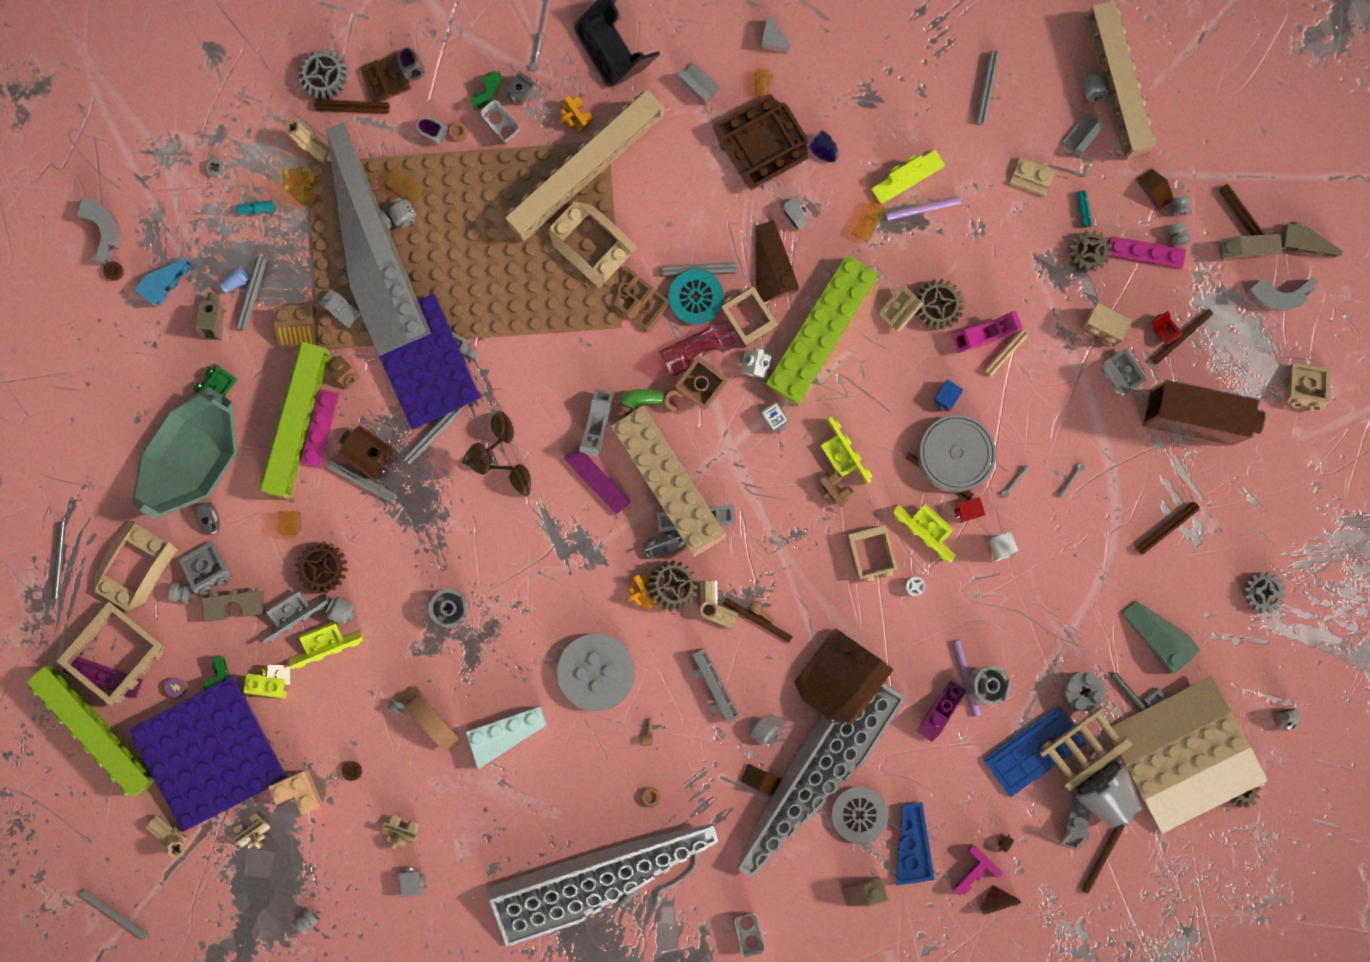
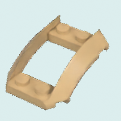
M573 201L548 228L553 247L591 280L597 288L605 284L611 275L637 249V246L617 226L591 204ZM587 215L591 216L617 240L593 267L564 242L567 236Z
M129 520L109 548L95 573L94 593L127 613L138 606L145 605L153 587L178 550L171 543L165 542L137 525L136 522ZM126 542L156 559L136 594L106 576Z

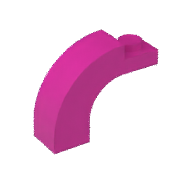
M1012 311L985 324L964 329L951 337L957 353H962L1010 336L1023 328L1017 312Z

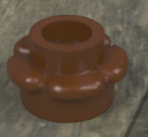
M1010 834L1007 837L1003 835L997 844L1000 846L999 851L1002 850L1007 853L1011 848L1014 839L1010 837Z

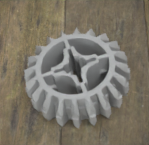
M323 48L320 49V53L313 50L314 55L311 56L307 53L308 60L302 59L301 61L304 65H298L299 70H301V72L297 73L298 77L301 78L299 83L303 85L302 89L304 91L308 90L307 94L309 96L314 94L315 99H318L320 95L323 100H326L327 95L333 99L332 93L335 92L337 95H340L338 89L344 90L345 86L342 83H348L346 78L349 75V72L346 71L348 66L344 63V58H339L337 52L332 54L331 49H328L326 53ZM322 61L332 62L336 66H324ZM316 64L315 71L311 72V75H309L311 68ZM321 67H322L323 71H325V74H326L325 79H326V81H325L324 78L321 76V72H322ZM338 73L336 80L330 84L331 78ZM311 82H322L325 87H316Z

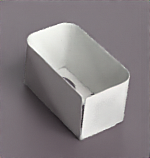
M494 100L482 109V117L505 144L520 133L518 123L499 101ZM494 111L500 112L502 115V121L499 124H492L489 121V115ZM507 125L511 126L514 129V133L508 138H504L501 135V129Z
M1011 531L992 537L988 541L993 562L1014 556L1019 552Z
M755 912L735 917V926L743 957L746 958L763 953L765 946ZM745 916L751 917L754 921V925L750 930H744L740 926V920ZM750 935L756 936L759 943L755 949H749L745 945V939Z

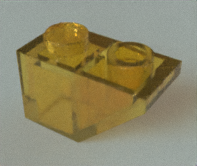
M305 167L283 169V188L299 204L313 208L315 195L313 192L314 175L312 170Z

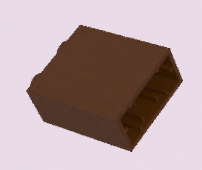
M1165 380L1150 389L1143 427L1235 445L1253 438V433L1260 434L1265 423V411L1258 410L1260 399Z

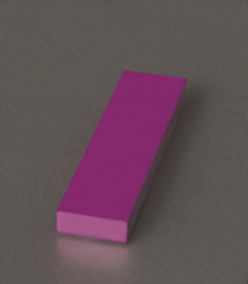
M577 446L564 459L617 515L631 501L586 453L579 452L580 447Z
M79 656L71 663L74 668L92 683L114 691L129 675ZM63 669L64 673L72 675L68 670ZM139 678L136 687L131 691L128 690L125 695L136 698L143 679Z

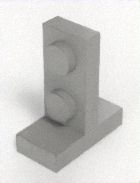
M332 289L319 302L322 307L348 328L361 315L340 294Z
M1075 795L1072 796L1066 831L1061 837L1060 845L1079 850L1090 836V831H1087L1091 811L1080 803Z

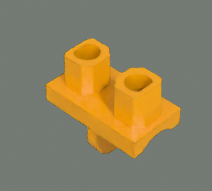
M567 96L564 98V102L560 105L562 108L560 111L562 118L559 122L561 125L567 123L570 128L574 126L577 132L581 133L592 121L593 116L589 111L581 114L578 110L583 106L579 96L573 98Z
M649 574L637 575L629 580L632 588L628 589L631 597L627 598L628 603L634 601L636 606L642 605L645 611L655 606L657 602L656 600H650L653 597L652 594H647L646 584L651 582L647 579Z

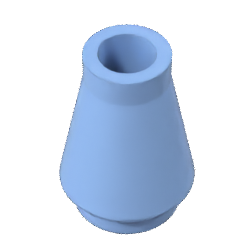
M234 268L224 281L220 283V287L227 293L246 284L249 277L243 268Z

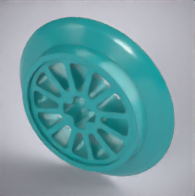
M691 269L679 274L674 279L669 289L668 298L672 311L679 319L690 324H703L712 320L719 313L723 305L724 293L720 282L714 275L705 270ZM693 281L699 282L697 289H695ZM691 282L693 290H691L686 284ZM701 282L706 284L702 290H699ZM684 287L689 293L681 292V289ZM708 287L711 290L709 293H702ZM694 292H698V295L701 296L698 302H694V299L691 298ZM680 294L688 296V298L680 299ZM712 295V300L706 299L704 296ZM689 301L685 307L682 306L681 302ZM703 301L710 302V307H707ZM690 304H692L691 312L686 310ZM699 304L706 309L704 312H701ZM695 305H697L699 313H693Z

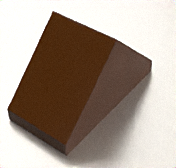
M1154 169L1149 170L1136 179L1157 210L1174 199L1168 180Z
M748 764L741 782L773 796L782 778Z

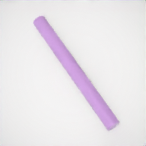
M960 197L950 198L885 213L888 221L961 204Z
M958 640L954 641L953 645L966 687L967 678L970 673L961 641ZM969 698L974 717L981 715L979 705Z

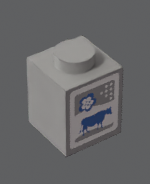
M777 402L760 412L761 417L772 433L775 431L780 433L787 428L786 424L789 420Z

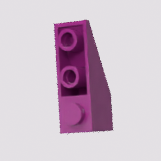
M950 680L916 731L929 741H934L943 731L966 690Z

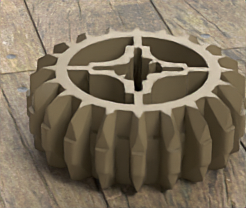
M933 279L932 286L927 281L925 287L920 286L919 290L921 293L916 292L915 294L924 303L925 296L933 291V301L923 304L918 310L920 313L916 315V318L923 317L920 322L921 324H924L925 321L929 322L927 328L935 324L934 330H938L939 325H941L942 330H945L946 324L951 328L953 326L952 321L957 323L959 321L957 316L962 317L963 315L959 310L965 308L964 305L959 304L965 300L964 298H958L962 291H954L957 285H954L952 288L949 287L951 281L944 285V279H940L939 284H937L936 279ZM939 290L948 293L951 298H944ZM937 300L939 301V303L944 304L942 305L941 310L939 309V306L933 305L936 304ZM954 305L953 313L945 318V308ZM926 310L934 311L939 319L931 317Z
M672 560L670 563L664 561L662 565L659 563L656 565V569L653 568L651 570L652 575L647 577L651 582H648L646 586L651 588L647 591V594L653 595L650 600L657 601L655 607L662 605V611L668 608L669 612H673L674 609L679 612L682 608L686 609L688 604L693 603L692 598L697 595L694 590H697L698 586L693 585L697 581L696 578H691L694 572H687L689 566L682 568V562L676 565L675 560ZM664 573V584L659 586L660 576ZM675 574H677L681 578V580L677 579ZM669 584H670V585H674V586L678 585V586L675 587V588H673V587H667ZM685 586L684 596L680 600V588ZM662 593H666L670 599L666 598Z

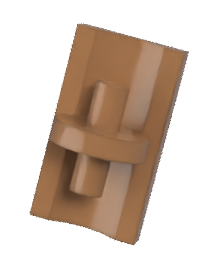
M838 470L830 474L827 472L820 479L823 484L820 488L823 492V495L820 497L822 501L827 498L830 503L836 501L842 507L854 491L848 484L842 489L838 486L837 483L843 479Z

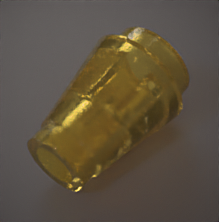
M756 69V73H754L756 96L765 97L767 95L773 77L771 75L772 70Z

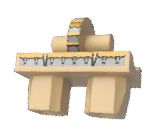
M253 814L248 819L251 827L245 829L244 825L240 824L233 828L235 836L233 841L242 848L246 845L249 849L254 845L258 849L263 846L261 840L266 837L264 833L271 828L268 822L264 821L259 815Z
M391 815L388 822H384L382 829L383 833L389 835L387 841L393 843L392 849L396 850L398 845L406 847L407 841L416 844L418 839V823L408 821L406 829L399 827L401 818Z

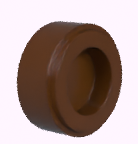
M111 261L104 266L103 273L107 279L118 281L123 277L124 269L118 262Z
M355 761L346 763L342 769L343 777L348 781L359 779L362 775L361 765Z

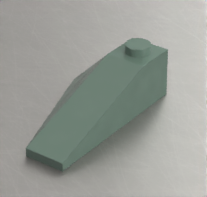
M1138 601L1122 612V615L1170 674L1178 672L1200 651V648L1187 633Z

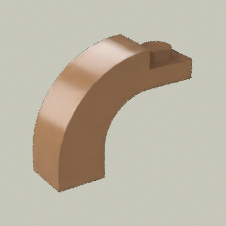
M416 686L401 698L412 717L444 751L460 739L453 728L434 710Z

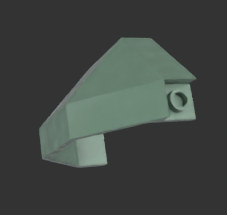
M208 387L169 410L140 454L132 498V505L135 508L156 519L205 500L210 496L238 453L232 401Z

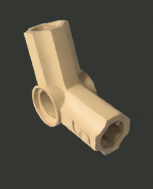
M295 119L287 121L284 125L285 133L293 139L292 142L304 152L310 153L322 163L329 159V147L317 139L315 134Z
M700 581V613L702 617L733 629L739 613L717 605V581ZM704 606H713L714 613L711 616L705 615L703 612Z
M156 815L146 829L162 841L161 844L167 849L171 857H181L185 852L184 841L187 839V836L178 828L172 827L159 815Z

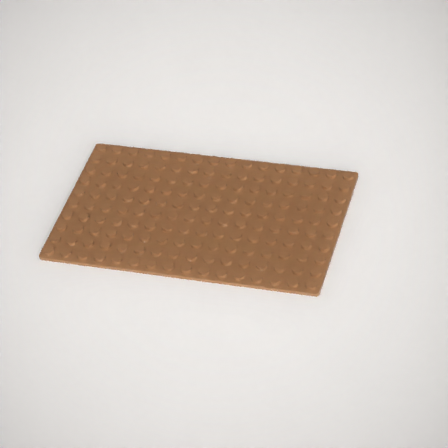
M583 143L360 159L381 210L385 209L388 212L391 202L397 198L402 200L408 199L416 211L415 221L404 228L396 226L392 221V227L389 232L417 300L433 293L436 294L452 332L465 339L616 329L622 327L621 310L614 305L619 287L618 269L605 284L597 288L591 280L553 247L548 228L573 201L593 205L615 225L611 164L523 242L509 227L505 218L507 217L506 213L514 206L517 208L522 203L521 199L527 194L531 195L541 181H547L554 169H560L564 165L563 162L566 158L579 152L578 148ZM325 161L324 163L310 162L308 164L318 346L326 349L374 346L362 315L348 328L319 304L330 289H332L360 312L349 286L331 161ZM587 215L567 236L564 242L593 267L616 242V239L591 216Z

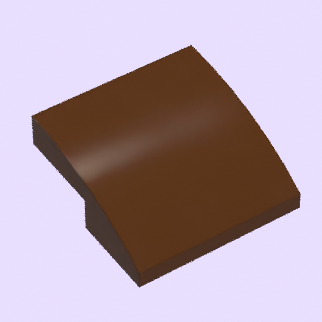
M396 53L381 61L375 60L360 68L373 102H380L412 89L400 68L397 59L398 54Z

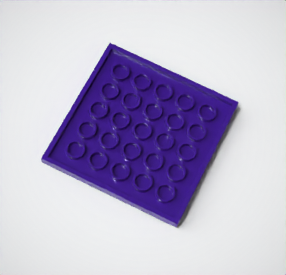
M234 676L128 729L131 738L182 832L288 778Z

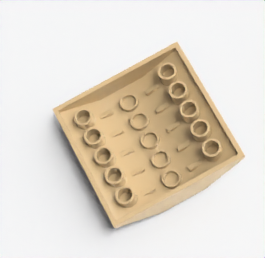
M1212 676L1111 726L1119 737L1124 738L1126 736L1132 743V746L1120 755L1162 833L1268 781Z

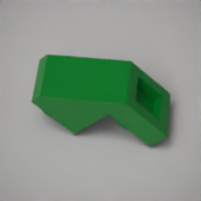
M500 71L489 72L482 78L487 92L476 93L470 99L474 110L485 107L494 101L503 80Z
M224 655L213 658L212 667L215 674L218 673V677L205 680L203 691L228 678L230 673Z

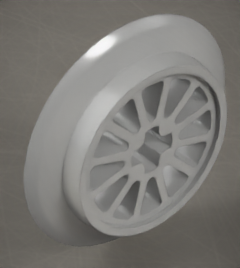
M866 787L847 789L838 796L832 808V822L836 831L841 837L852 843L862 844L873 841L881 835L888 821V810L885 801L877 792ZM858 798V807L854 804L853 799ZM861 798L866 799L863 807H861ZM851 801L854 809L846 806V804ZM868 802H871L873 806L865 810ZM844 808H847L850 811H852V813H843ZM875 808L876 814H867L868 811ZM857 810L860 812L864 811V818L862 820L860 818L855 819V812ZM843 816H852V818L845 822L843 820ZM876 816L875 822H872L867 817ZM854 820L852 826L848 828L846 824ZM865 820L872 823L873 825L870 828H868L865 823ZM858 822V831H853L852 829ZM861 823L864 824L865 831H861Z

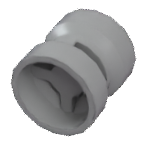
M1185 222L1167 229L1169 235L1173 238L1172 244L1174 247L1192 240L1190 234L1186 232L1187 226Z
M171 583L168 596L169 601L177 602L179 600L182 603L190 604L193 590L191 585L185 584L180 586L179 583Z
M306 907L302 911V915L296 917L292 923L301 933L306 935L310 931V927L316 925L320 919L314 911Z

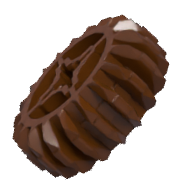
M315 542V549L311 545H307L309 552L301 551L305 556L304 558L297 557L302 562L301 564H295V567L301 568V570L296 571V575H303L298 581L303 582L306 580L303 585L304 588L311 585L310 591L313 592L317 587V593L321 594L322 588L325 593H329V586L332 590H336L334 583L342 585V582L338 579H346V576L341 573L342 571H348V568L342 567V565L348 562L347 560L341 561V558L345 556L344 553L337 555L340 551L339 547L333 550L334 544L332 543L327 547L326 542H322L320 547L319 543ZM325 552L320 560H310L314 554ZM330 555L335 559L336 570L329 566ZM322 562H323V563H324L323 566L326 567V569L330 570V572H329V571H326V570H325V571H322V570H321V573H320V569H319L317 566H315L314 564H317V565L321 564V565H322ZM307 565L314 569L313 580L308 575ZM325 574L333 575V578L328 582L318 583Z

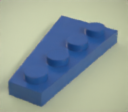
M923 802L902 805L896 886L935 880Z

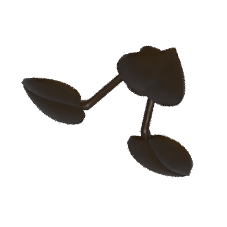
M498 411L492 417L491 428L499 440L487 449L482 443H474L466 452L462 463L481 475L487 474L490 469L512 471L509 475L511 484L520 494L528 497L531 490V476L524 465L517 464L515 468L512 466L491 465L493 458L488 452L501 444L502 441L507 444L510 443L514 437V428L511 420L504 412Z

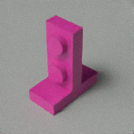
M973 844L967 850L978 861L952 888L959 896L961 894L965 895L971 890V884L975 880L979 881L986 872L984 870L986 868L996 878L1003 874Z

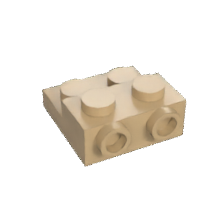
M1292 363L1290 366V383L1287 386L1286 403H1290L1294 408L1307 406L1312 411L1325 409L1329 403L1330 369Z

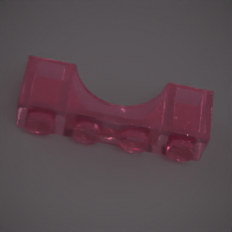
M727 318L659 351L670 376L674 377L688 370L693 358L702 352L718 350L724 353L741 344Z

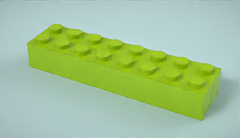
M849 255L845 256L767 381V388L793 404L799 405L877 280L878 273Z
M302 342V345L297 348V363L291 369L292 381L286 387L287 399L281 405L280 412L282 416L281 420H278L276 423V438L272 439L270 444L271 456L265 462L266 474L260 480L259 486L262 487V492L289 500L291 498L317 397L322 387L326 367L331 355L324 347Z
M44 666L27 681L30 685V691L36 696L39 695L43 699L42 704L48 710L52 709L56 714L55 718L57 721L69 728V734L81 741V747L87 753L91 752L95 757L94 761L101 768L104 767L109 772L107 775L113 782L117 781L121 786L120 790L124 795L131 798L140 796L155 783L148 767L56 666Z

